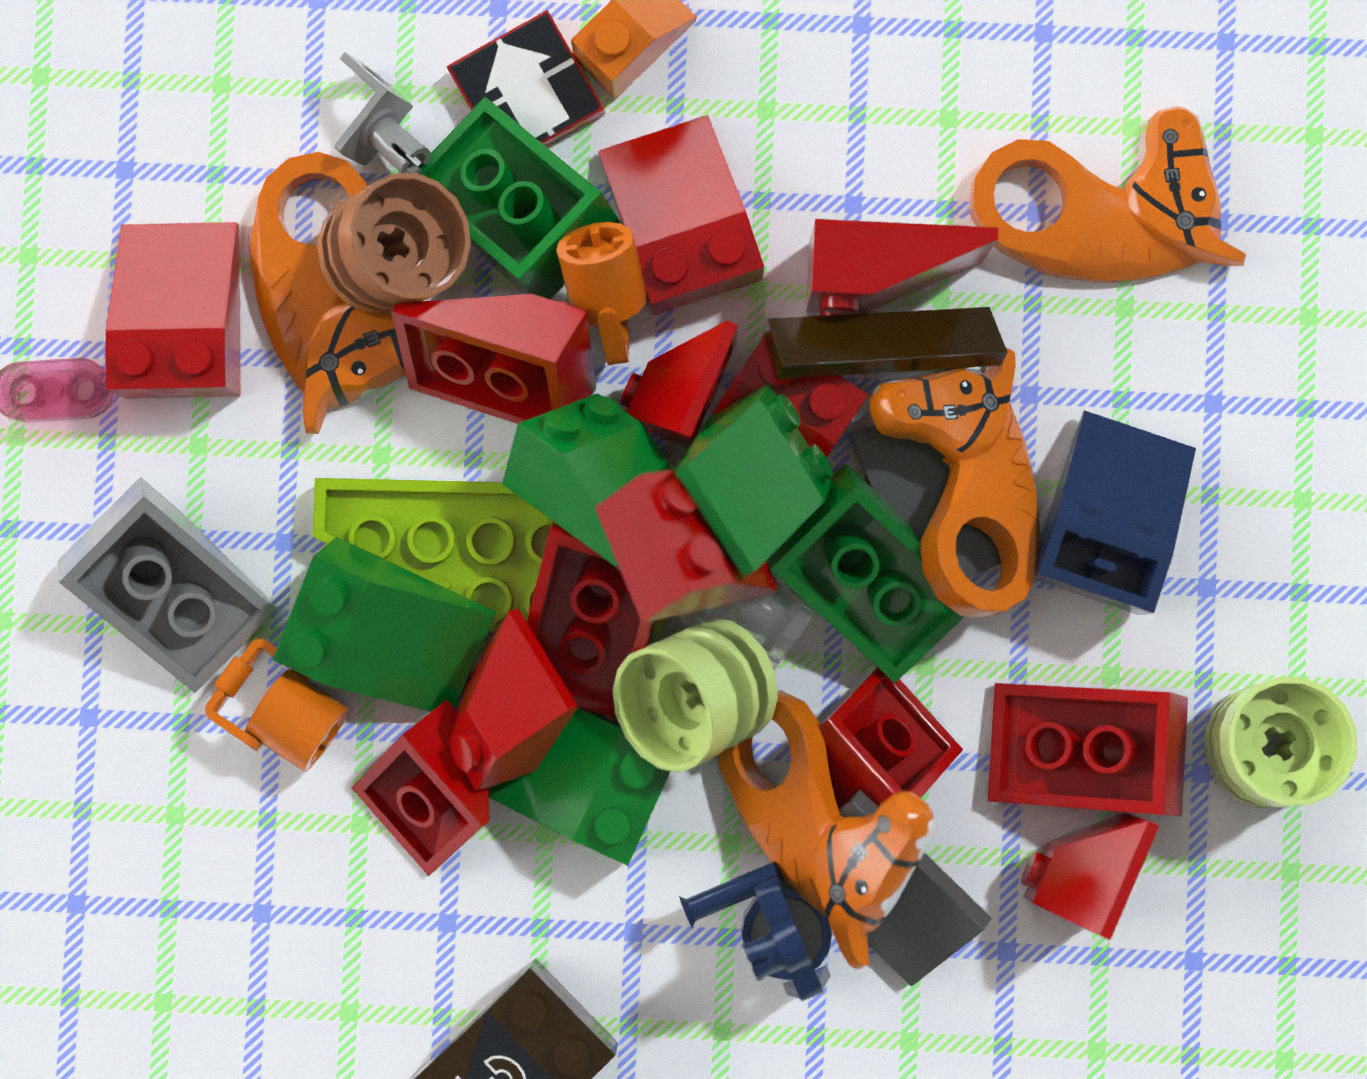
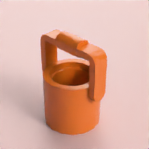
M613 222L592 223L579 227L566 234L559 241L556 249L569 303L577 308L587 310L588 324L598 326L608 366L630 362L628 319L636 315L645 306L647 300L634 235L630 228Z
M256 639L250 643L240 658L233 657L213 686L217 690L207 702L205 713L213 723L253 750L258 751L263 744L304 773L308 772L330 746L350 711V708L308 681L309 677L290 668L286 670L264 695L249 719L245 731L218 714L229 697L233 699L254 670L252 666L261 653L265 652L272 658L274 657L277 647L264 639Z

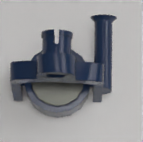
M774 862L687 899L679 896L692 929L697 920L753 897L743 914L741 934L744 951L748 961L752 962V970L757 981L763 980L766 976L790 980L783 983L786 994L799 998L801 1002L824 993L823 989L830 978V973L826 965L818 967L830 949L832 938L831 926L828 919L806 902L791 885L783 884L786 880L782 877Z

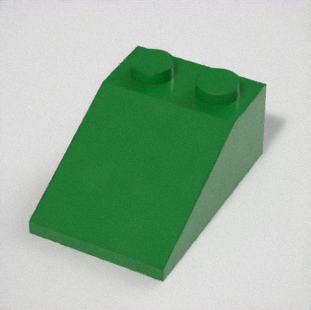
M484 97L430 153L427 165H424L422 162L419 165L422 169L419 173L420 175L438 181L457 198L468 219L471 245L524 294H534L552 299L565 285L556 249L559 241L566 234L592 223L613 222L622 224L602 192L487 97Z
M769 383L709 417L675 471L744 578L754 573L825 502L832 484L830 477H832L833 473L826 456L818 446L813 445L809 447L797 428L801 423L793 404L783 394L777 397Z
M596 393L518 423L502 485L620 569L595 507L640 474L673 469L641 422L623 411L620 405L613 399Z
M845 463L830 478L832 484L825 502L767 559L770 570L896 683L954 628L964 616H960L937 599L923 574L921 537L871 486Z
M336 537L313 556L273 661L329 687L430 712L448 700L456 709L497 612Z
M577 708L537 770L488 787L489 798L576 843L628 866L671 771L659 769L642 758L625 738L619 724L588 710Z

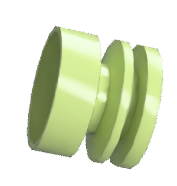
M710 618L697 623L666 639L629 654L617 669L613 687L615 714L625 738L642 758L659 769L673 772H682L694 768L721 754L724 749L736 746L743 740L760 733L773 718L778 699L776 674L765 649L748 630L731 620Z
M1278 677L1230 694L1213 711L1204 734L1205 759L1215 781L1232 798L1256 808L1305 806L1331 796L1349 778L1357 757V730L1346 705L1327 687L1303 677ZM1276 734L1281 742L1274 748L1276 755L1266 756L1262 748L1268 743L1267 736Z

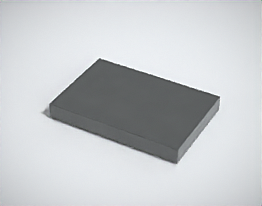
M875 425L850 434L849 439L869 486L922 538L938 506L949 477V465L941 461L944 455L928 443H919L912 439H896L882 435ZM968 524L963 525L957 535L955 551L959 566L965 576L968 578L1001 564L998 549L992 539L980 528Z
M858 790L838 808L840 816L844 818L849 816H867L875 813L878 809L861 790ZM924 852L894 907L877 929L868 933V945L912 987L983 932L992 917Z

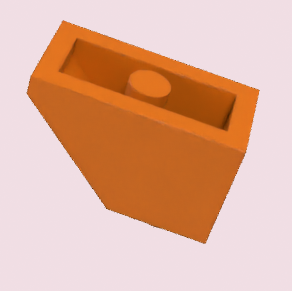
M611 0L571 39L573 54L578 64L616 100L697 21V16L680 0Z

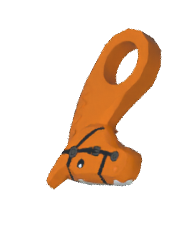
M1174 106L1159 110L1149 119L1145 135L1146 153L1144 159L1123 189L1103 181L1087 170L1070 154L1050 141L1017 139L991 152L971 183L969 213L975 225L980 227H999L998 241L993 247L1008 257L1042 274L1087 282H1125L1150 279L1185 269L1198 262L1243 267L1247 255L1221 240V199L1211 168L1203 127L1199 117L1184 107ZM1025 166L1041 169L1050 175L1061 190L1062 208L1058 220L1044 230L1033 232L1015 229L1005 222L997 211L994 200L996 182L1001 175L1013 168Z
M313 152L288 158L266 177L257 201L250 243L251 266L260 314L275 352L294 383L303 392V419L306 434L320 433L329 408H337L368 397L406 377L392 313L372 314L348 305L331 290L320 269L317 245H306L294 240L284 224V208L289 196L300 185L312 180H328L340 185L347 192L348 197L368 186L366 181L346 160L321 152Z
M1006 348L1007 354L1000 366H987L985 370L953 368L923 376L892 380L876 387L870 397L869 410L875 427L882 435L896 439H912L919 443H928L944 455L941 461L949 465L950 473L946 487L920 541L922 572L937 599L964 617L989 618L1007 611L1026 599L1035 580L1041 543L1038 497L1026 442L1010 404L1016 361L1015 352L1009 348ZM968 524L980 528L992 539L998 549L1001 572L1000 578L992 591L977 587L967 579L959 566L955 549L957 535L963 525Z
M780 690L777 691L778 699L772 720L784 731L789 742L791 754L789 772L782 784L778 786L769 782L759 772L753 759V737L743 740L736 746L724 749L721 754L717 755L719 769L737 812L770 862L775 863L780 874L806 902L828 919L840 951L849 966L854 969H862L869 965L868 933L875 931L894 907L932 839L935 831L933 813L928 804L916 794L909 791H901L886 799L875 813L860 817L849 816L844 818L840 816L830 778L825 741L821 734V724L805 701Z

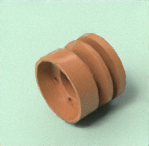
M392 173L337 203L323 221L317 247L320 269L331 290L348 305L375 314L391 313L396 303L423 301L450 288L466 267L471 240L467 217L457 198L441 183L418 173ZM378 240H382L385 245L383 246ZM382 253H384L387 257H389V259H387V260L384 259V258L381 256Z

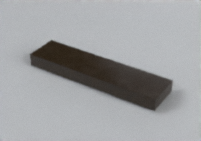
M990 307L769 318L763 331L778 379L1000 366L1007 354V349Z

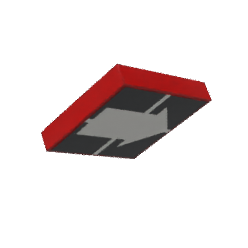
M548 10L446 66L471 111L484 97H487L546 147L605 115L601 102Z

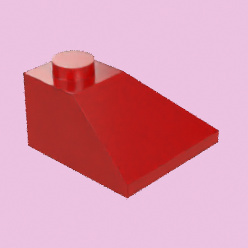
M726 320L648 361L643 375L635 372L631 374L622 394L620 405L627 407L626 413L641 422L647 432L689 449L699 433L735 348L738 325Z
M519 608L508 611L472 672L448 739L455 764L466 773L476 791L535 772L578 708V705Z
M878 667L821 724V734L825 741L830 778L838 808L858 790H861L878 808L886 799L901 791L913 792L919 798H922L964 750L900 679L896 683L893 682Z
M448 700L444 701L402 734L351 787L428 876L436 871L490 821L488 788L476 791L466 773L457 767L452 757L448 739L458 712Z
M1123 812L1046 842L1042 854L1034 851L1024 868L1021 884L1027 886L1023 897L1047 911L1111 940L1160 825Z

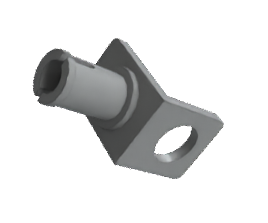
M344 52L339 59L376 93L337 141L334 148L341 155L363 166L369 164L378 152L399 173L419 174L422 169L408 158L407 155L411 158L416 157L424 165H427L430 159V150L425 145L420 144L399 125L413 108V105L370 66Z

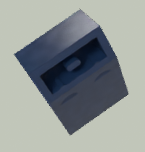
M1084 410L1040 537L1041 543L1035 580L1137 615L1153 614L1174 554L1196 448Z

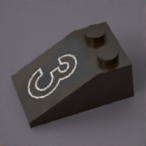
M535 958L414 1079H593L616 1056L618 1042Z

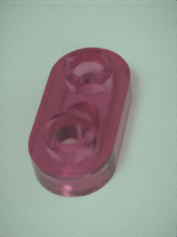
M86 358L20 361L10 363L0 370V413L19 422L32 423L95 418L103 414L110 407L115 395L106 390V368ZM91 380L94 384V392L90 398L81 400L78 396V388L82 382ZM33 384L36 389L35 398L30 403L23 404L20 399V392L24 386Z

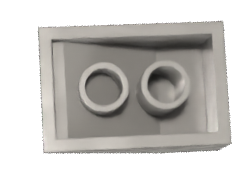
M141 476L58 560V576L61 585L194 693L277 611L276 606L183 512Z

